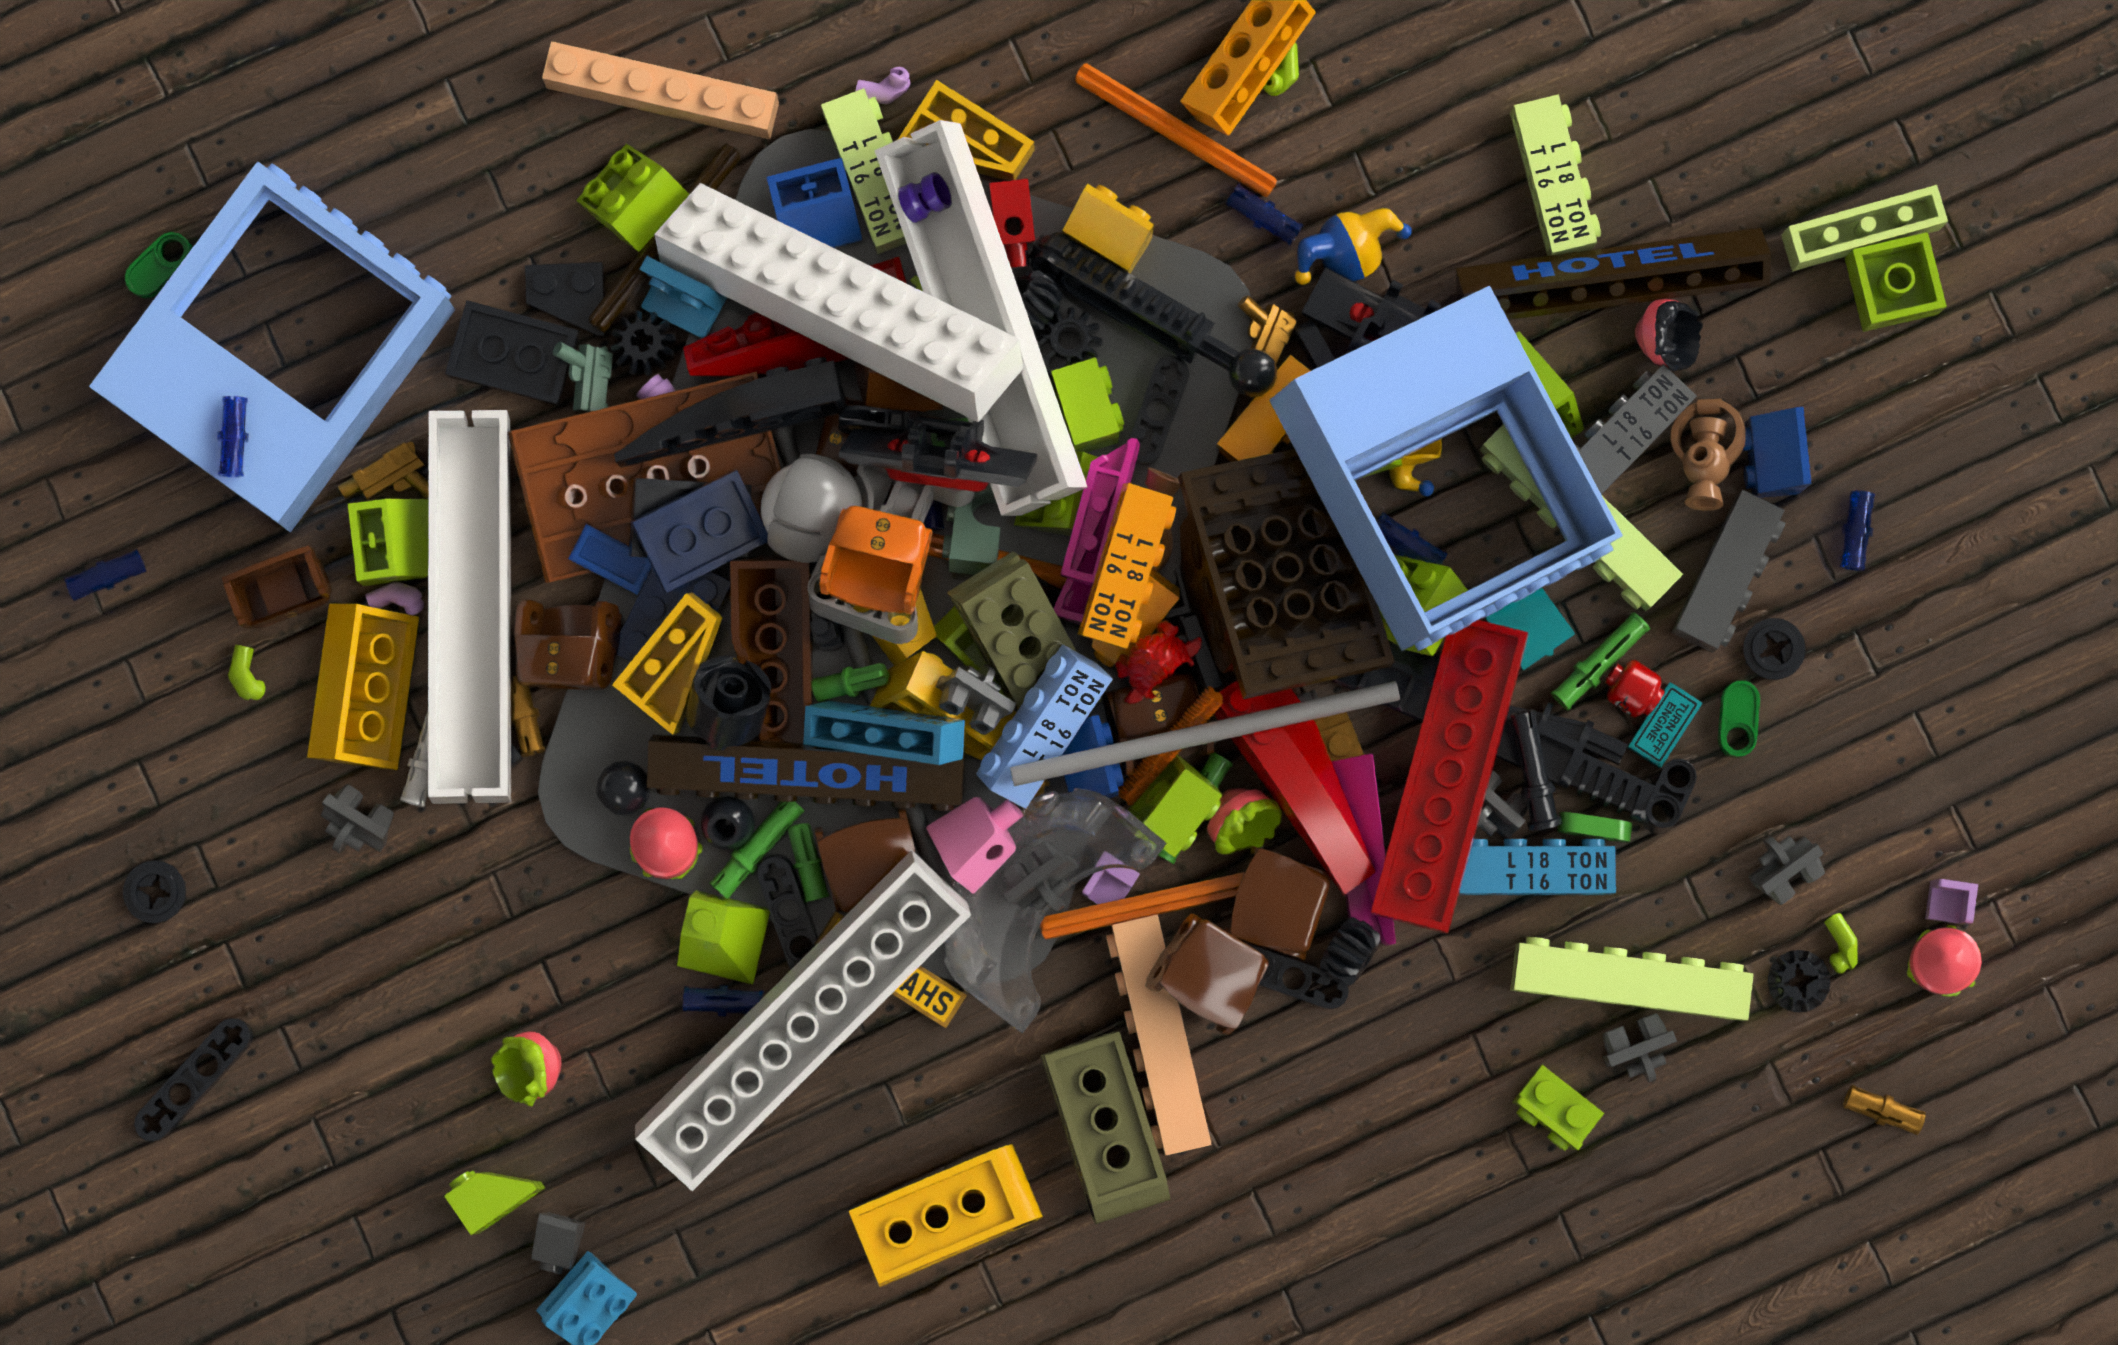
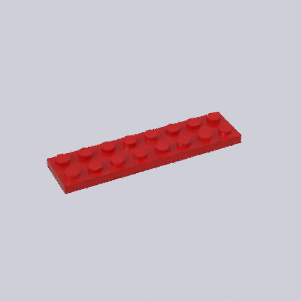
M1477 620L1466 628L1446 636L1371 909L1372 915L1445 934L1449 933L1529 637L1528 632Z

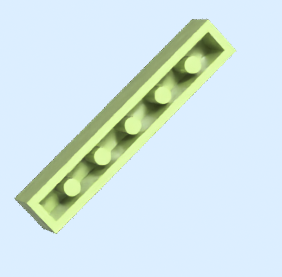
M1503 424L1481 447L1480 451L1484 454L1481 459L1494 473L1499 474L1502 471L1512 481L1509 485L1512 491L1523 501L1530 499L1540 508L1537 512L1539 517L1548 526L1555 528L1558 525ZM1603 497L1623 536L1611 543L1614 550L1595 561L1593 569L1605 581L1610 582L1613 579L1623 589L1621 596L1634 609L1637 610L1639 607H1642L1647 611L1683 573Z
M1526 937V943H1518L1515 946L1510 991L1746 1021L1749 1018L1754 973L1743 972L1744 965L1720 962V969L1704 967L1705 960L1689 957H1681V964L1665 962V954L1643 952L1642 959L1627 957L1626 949L1604 947L1602 954L1588 952V944L1565 942V948L1549 947V939Z

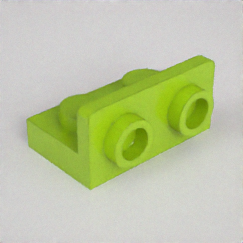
M1544 1065L1539 1066L1512 1101L1519 1107L1516 1114L1532 1127H1535L1539 1122L1550 1131L1547 1138L1565 1152L1569 1147L1578 1151L1583 1145L1584 1139L1604 1115V1112Z

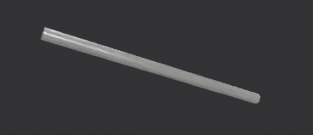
M1396 681L1017 765L1010 767L1014 786H1019L1400 700L1399 690Z

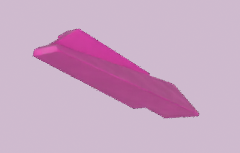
M1131 438L1127 440L1126 444L1109 454L1101 455L1091 461L1086 479L1088 488H1085L1082 493L1060 574L1062 577L1067 578L1053 608L1058 618L1078 625L1081 624L1124 483H1131L1140 448L1138 439Z
M1373 754L1331 761L1376 871L1374 875L1345 894L1348 918L1355 917L1373 926L1372 928L1380 933L1381 943L1385 946L1396 944L1394 920L1371 914L1386 858Z

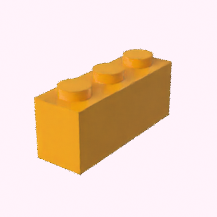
M1290 355L1277 370V379L1271 390L1263 396L1255 397L1216 445L1219 453L1229 461L1234 462L1272 454L1282 441L1288 445L1291 441L1269 400L1295 378L1310 372V370Z

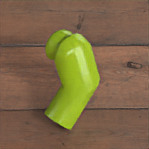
M1294 43L1263 87L1267 94L1271 96L1283 94L1298 80L1297 43Z
M235 645L228 673L229 680L241 698L245 700L250 698L255 701L260 700L264 696L266 688L264 682L255 680V677L250 672L254 649Z
M1837 913L1829 917L1824 924L1837 942L1839 950L1838 953L1830 956L1829 962L1836 973L1842 974L1847 969L1853 970L1858 963V940L1841 913Z

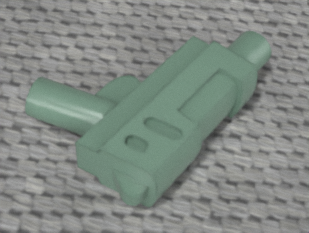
M558 342L554 347L553 355L570 364L569 377L571 381H576L573 411L587 413L607 408L608 380L611 378L613 354L608 352L606 346L598 348L584 344L579 345V351L563 342Z

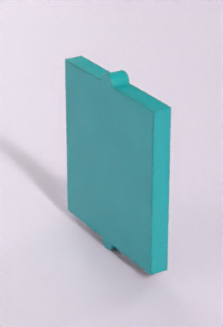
M1542 587L1517 602H1512L1501 610L1485 617L1489 623L1528 632L1529 637L1520 666L1522 671L1545 655L1547 657L1552 656L1553 650L1575 635V632Z

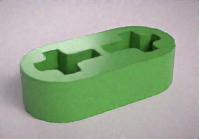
M1559 812V816L1562 818V824L1557 826V832L1630 843L1632 822L1579 813Z

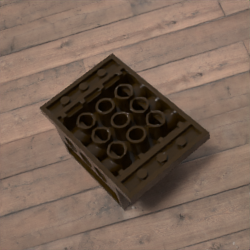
M1295 449L1180 473L1178 481L1188 512L1187 517L1180 526L1182 578L1193 615L1197 616L1214 663L1222 673L1235 671L1243 699L1387 668L1395 663L1378 605Z

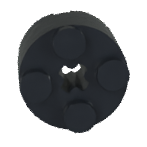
M717 656L706 660L699 666L691 685L685 709V716L691 729L702 739L706 740L710 748L715 750H724L728 746L743 745L755 739L761 733L770 701L771 683L765 672L759 666L747 660L745 664L734 662L733 656Z

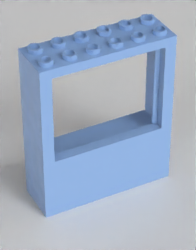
M257 161L89 387L291 533L456 309L449 301L451 295L437 280L429 275L424 280L419 277L421 273L415 269V265L402 255L396 253L392 258L388 255L390 251L383 246V242L366 230L362 235L357 233L359 229L342 212L333 208L329 213L326 211L328 207L321 202L322 199L305 186H302L298 191L295 188L297 185L282 169L273 163L266 168ZM268 200L412 302L325 421L181 318Z
M1490 286L1295 378L1269 400L1401 651L1414 645L1418 651H1421L1438 642L1439 639L1466 628L1478 619H1483L1501 610L1504 606L1527 597L1545 585L1548 586L1564 578L1567 574L1590 565L1602 556L1612 552L1614 549L1611 543L1623 536ZM1497 411L1566 541L1424 612L1355 481Z

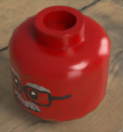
M1637 660L1627 662L1624 667L1617 663L1605 679V683L1610 686L1607 691L1608 701L1634 718L1643 713L1647 716L1650 715L1665 692L1661 688V677Z

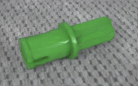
M883 663L856 669L848 666L843 668L840 673L813 678L812 691L818 702L844 695L856 697L860 691L887 685L890 674Z
M801 823L791 826L788 829L796 861L793 868L798 869L805 897L804 901L809 902L829 897L820 864L822 859L818 857L811 825L809 823Z

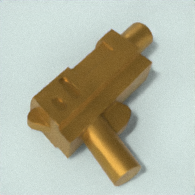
M1246 295L1237 306L1251 319L1248 327V336L1254 338L1250 349L1256 348L1266 351L1274 359L1275 364H1277L1283 347L1287 345L1296 324L1294 314L1292 312H1284L1274 304L1267 305L1264 311L1249 295Z
M402 442L382 454V458L363 469L359 468L352 472L353 477L338 486L345 499L362 491L366 499L369 500L392 485L397 492H403L413 487L425 499H429V481L417 471L424 467L425 464L417 457L413 442H408L407 444Z

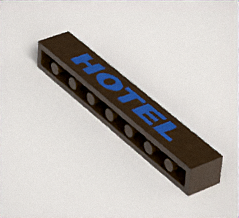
M1761 228L1456 268L1457 301L1490 286L1508 320L1771 285V252Z
M653 734L648 741L647 788H657V793L662 795H678L680 790H696V796L718 797L719 792L735 793V798L746 800L758 799V794L774 795V800L782 802L797 801L798 796L813 797V802L819 804H834L837 802V798L852 799V804L857 806H874L876 801H892L891 806L895 808H914L915 803L931 804V809L949 811L954 810V805H961L963 801L966 752H963V759L936 765L809 746L797 742L752 740L743 745L728 746L724 750H715L710 748L706 740L701 737Z

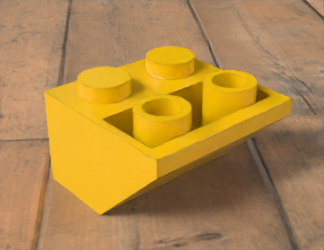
M1087 183L1062 230V234L1067 235L1076 243L1126 272L1131 273L1152 240L1154 224L1149 221L1151 216L1137 206L1131 205L1129 209L1116 201L1118 196L1102 185L1094 188Z

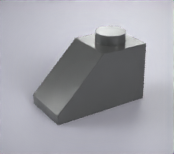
M550 1212L540 1213L531 1257L533 1260L541 1261L539 1269L557 1274H562L563 1268L572 1269L586 1222Z

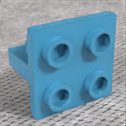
M646 256L640 270L651 277L649 282L651 288L641 307L649 313H657L659 318L667 320L669 323L701 339L706 337L727 297L714 291L709 286Z
M587 1251L536 1311L542 1317L541 1321L547 1328L572 1345H594L601 1339L602 1335L620 1314L628 1308L629 1304L637 1296V1293L618 1279L595 1255Z

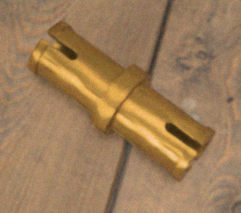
M514 676V681H511V724L515 726L520 755L522 757L535 755L534 751H537L538 754L545 751L537 718L540 717L539 709L534 708L529 686H522L517 676Z
M1850 1085L1843 1102L1844 1109L1873 1118L1876 1124L1884 1126L1886 1123L1917 1136L1926 1118L1925 1111L1894 1101L1893 1096L1885 1094L1882 1097L1858 1088L1855 1085Z

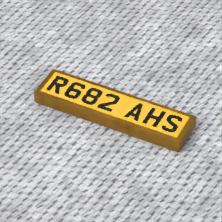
M835 911L814 944L817 945L844 916ZM919 966L892 993L944 1028H947L967 996L922 966Z

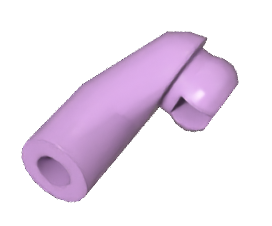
M894 67L890 70L889 76L880 83L858 80L856 91L864 88L868 99L876 97L878 103L890 104L907 92L910 86L909 73L903 67Z
M391 582L365 594L369 606L381 609L394 603L404 607L406 614L415 615L424 608L421 592L417 588L401 582Z

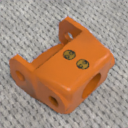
M860 506L843 508L822 566L819 582L820 593L829 594L846 603L870 610L912 615L921 588L923 570L932 539V529L926 528L921 521Z

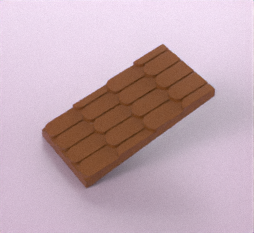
M757 372L508 431L545 582H553L592 572L568 559L586 524L629 545L633 478L710 482L735 469L738 471L744 484L752 485L751 499L762 520L761 500L764 490L771 478L781 470L772 431L621 468L616 463L614 454L646 431L678 412L722 391L758 379Z

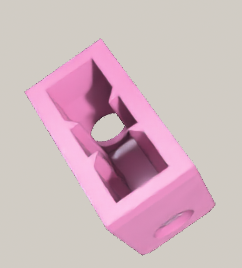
M973 797L928 825L926 829L951 877L974 894L1015 852L1016 845L1007 829L1021 819L1023 814L1018 806L1008 799L993 809L980 797Z

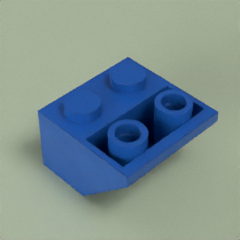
M842 158L766 177L779 222L832 248L863 241Z
M1099 715L1086 718L1062 755L1114 744L1109 723L1101 724ZM1119 763L1064 775L1072 808L1117 797L1118 787L1123 786L1124 783Z

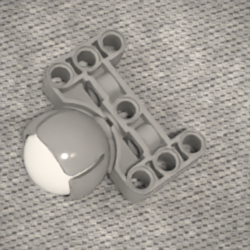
M801 454L799 459L778 471L768 482L761 500V516L768 532V546L775 553L788 560L801 563L817 562L807 587L810 607L815 614L886 641L904 644L913 640L918 631L916 606L912 615L875 610L861 613L853 609L855 605L835 597L821 599L816 596L820 591L819 582L826 552L835 533L840 513L843 508L860 506L916 519L924 523L933 500L954 507H962L973 500L975 491L896 481L889 477L885 468L859 465L857 476L853 477L840 463L828 457L816 454ZM892 485H894V487H893V489H892V492H891V494H890V496H889V499H888L886 505H884L885 502H886V499H887V497H888V495H889V492H890V490H891V488H892ZM898 615L906 616L910 619L903 626H895L890 620Z

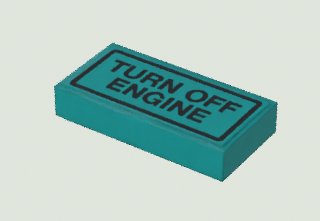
M1671 682L1667 684L1661 700L1650 715L1645 718L1627 746L1628 749L1659 769L1663 766L1703 704Z

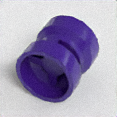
M937 172L924 176L918 184L912 182L900 187L898 191L900 205L908 219L914 223L926 219L932 211L941 212L952 205L950 190L943 177Z

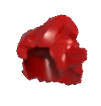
M1166 620L1156 624L1157 633L1148 634L1140 638L1131 648L1129 654H1121L1115 663L1118 677L1122 679L1128 676L1129 683L1133 687L1124 699V702L1136 704L1145 697L1150 699L1156 698L1157 696L1152 692L1154 686L1162 683V680L1166 679L1168 675H1173L1176 668L1182 665V663L1187 662L1190 667L1194 665L1192 657L1201 649V638L1197 637L1184 643L1182 639L1175 637L1179 631L1178 627L1173 626Z

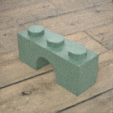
M990 483L983 491L975 492L973 500L966 506L954 507L948 505L947 521L954 522L952 535L945 534L942 558H949V572L975 575L998 560L1000 527L983 525L973 516L974 511L979 506L987 503L997 504Z

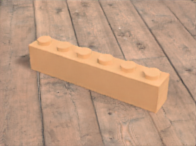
M552 41L542 76L547 89L765 139H771L779 106L776 92Z
M1158 914L1114 924L1111 926L1113 934L1106 935L1111 958L1119 957L1122 972L1115 973L1119 995H1127L1131 1010L1124 1011V1017L1128 1033H1136L1139 1048L1133 1050L1137 1072L1145 1071L1148 1087L1141 1089L1146 1111L1154 1110L1157 1125L1150 1126L1156 1148H1163L1164 1155L1166 1156L1212 1145L1179 1003L1164 988L1157 992L1145 987L1148 975L1160 954L1166 948Z

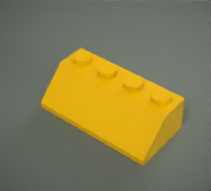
M329 604L307 758L398 770L419 617L360 604Z

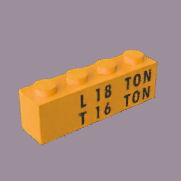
M1131 483L1123 484L1077 635L1128 649L1129 642L1135 643L1137 641L1142 621L1138 620L1137 616L1141 604L1147 605L1152 593L1153 583L1148 580L1152 567H1159L1164 554L1165 545L1160 544L1164 528L1170 530L1174 521L1176 507L1171 506L1174 497Z

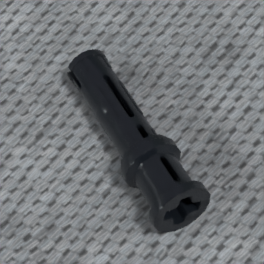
M1529 709L1518 711L1517 714L1511 713L1510 718L1514 728L1525 784L1522 787L1521 796L1527 801L1530 822L1527 823L1528 830H1543L1561 825L1562 818L1557 816L1553 793L1556 791L1555 785L1552 784V781H1548L1535 710Z

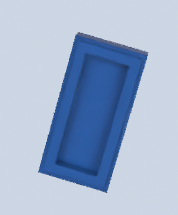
M588 524L585 525L568 558L637 595L652 569L648 558L629 556V545Z

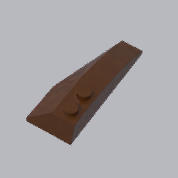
M781 555L730 560L731 635L738 662L745 664L747 660L756 664L765 672L771 683L770 701L759 739L761 741L804 743L805 706L813 704V644L810 627L812 609L809 603L807 588L811 578V563L788 560Z

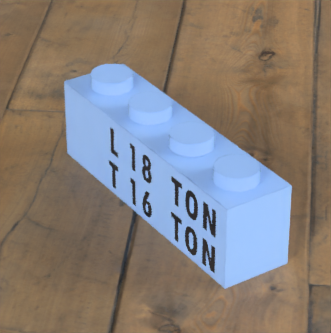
M1062 644L1057 653L1048 660L1045 671L1035 686L1026 693L1024 702L1013 719L1004 726L1002 735L991 752L987 753L982 759L976 775L991 791L1026 809L1045 780L1014 786L1010 767L1061 756L1113 679L1096 662Z

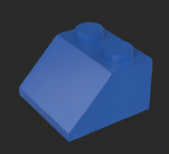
M1794 407L1751 416L1745 422L1746 442L1742 450H1748L1749 466H1744L1746 489H1752V494L1759 498L1799 495L1812 484L1804 408Z

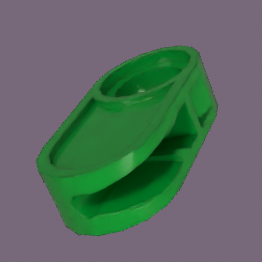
M175 232L165 233L157 238L126 270L125 282L129 290L139 298L149 299L157 296L191 251L192 246L189 241L181 234ZM170 242H179L183 246V256L178 261L169 262L163 256V250Z
M1744 680L1736 681L1727 686L1722 692L1720 700L1718 745L1724 754L1732 758H1740L1751 753L1756 746L1758 737L1760 694L1752 683ZM1733 728L1742 729L1748 736V743L1742 750H1735L1727 743V734Z

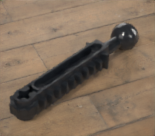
M1058 232L1046 236L1042 234L1033 244V249L1029 254V258L1032 259L1031 267L1033 271L1039 270L1043 274H1047L1061 289L1173 353L1180 361L1183 359L1191 364L1197 354L1202 355L1229 371L1228 377L1232 387L1241 395L1248 397L1263 396L1274 386L1277 379V367L1274 359L1266 351L1256 348L1244 349L1238 352L1212 337L1210 334L1215 323L1205 318L1203 312L1198 314L1071 240L1065 234Z

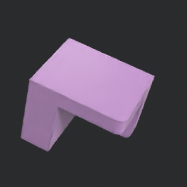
M1107 853L1081 894L1097 905L1125 899L1140 874Z
M1946 879L1930 881L1925 919L1960 925L1973 923L1978 884Z

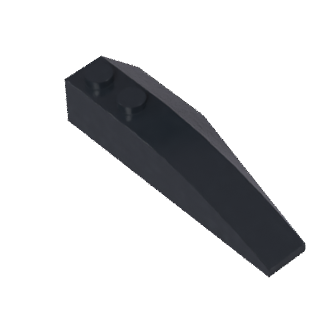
M819 357L805 361L804 368L789 371L788 367H778L768 370L764 378L756 379L715 394L649 429L614 454L615 461L621 468L837 415L840 408L847 406L838 366L834 360L827 362L826 357Z

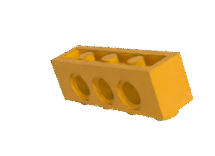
M1251 0L1238 20L1232 25L1219 47L1210 56L1207 64L1195 81L1189 86L1180 102L1197 121L1229 136L1316 13L1307 0Z

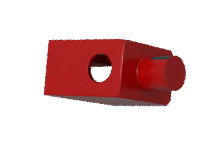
M1028 179L989 183L992 215L1011 268L1030 266L1027 243L1035 242ZM1010 218H1016L1020 221L1021 232L1017 235H1011L1007 232L1006 221Z

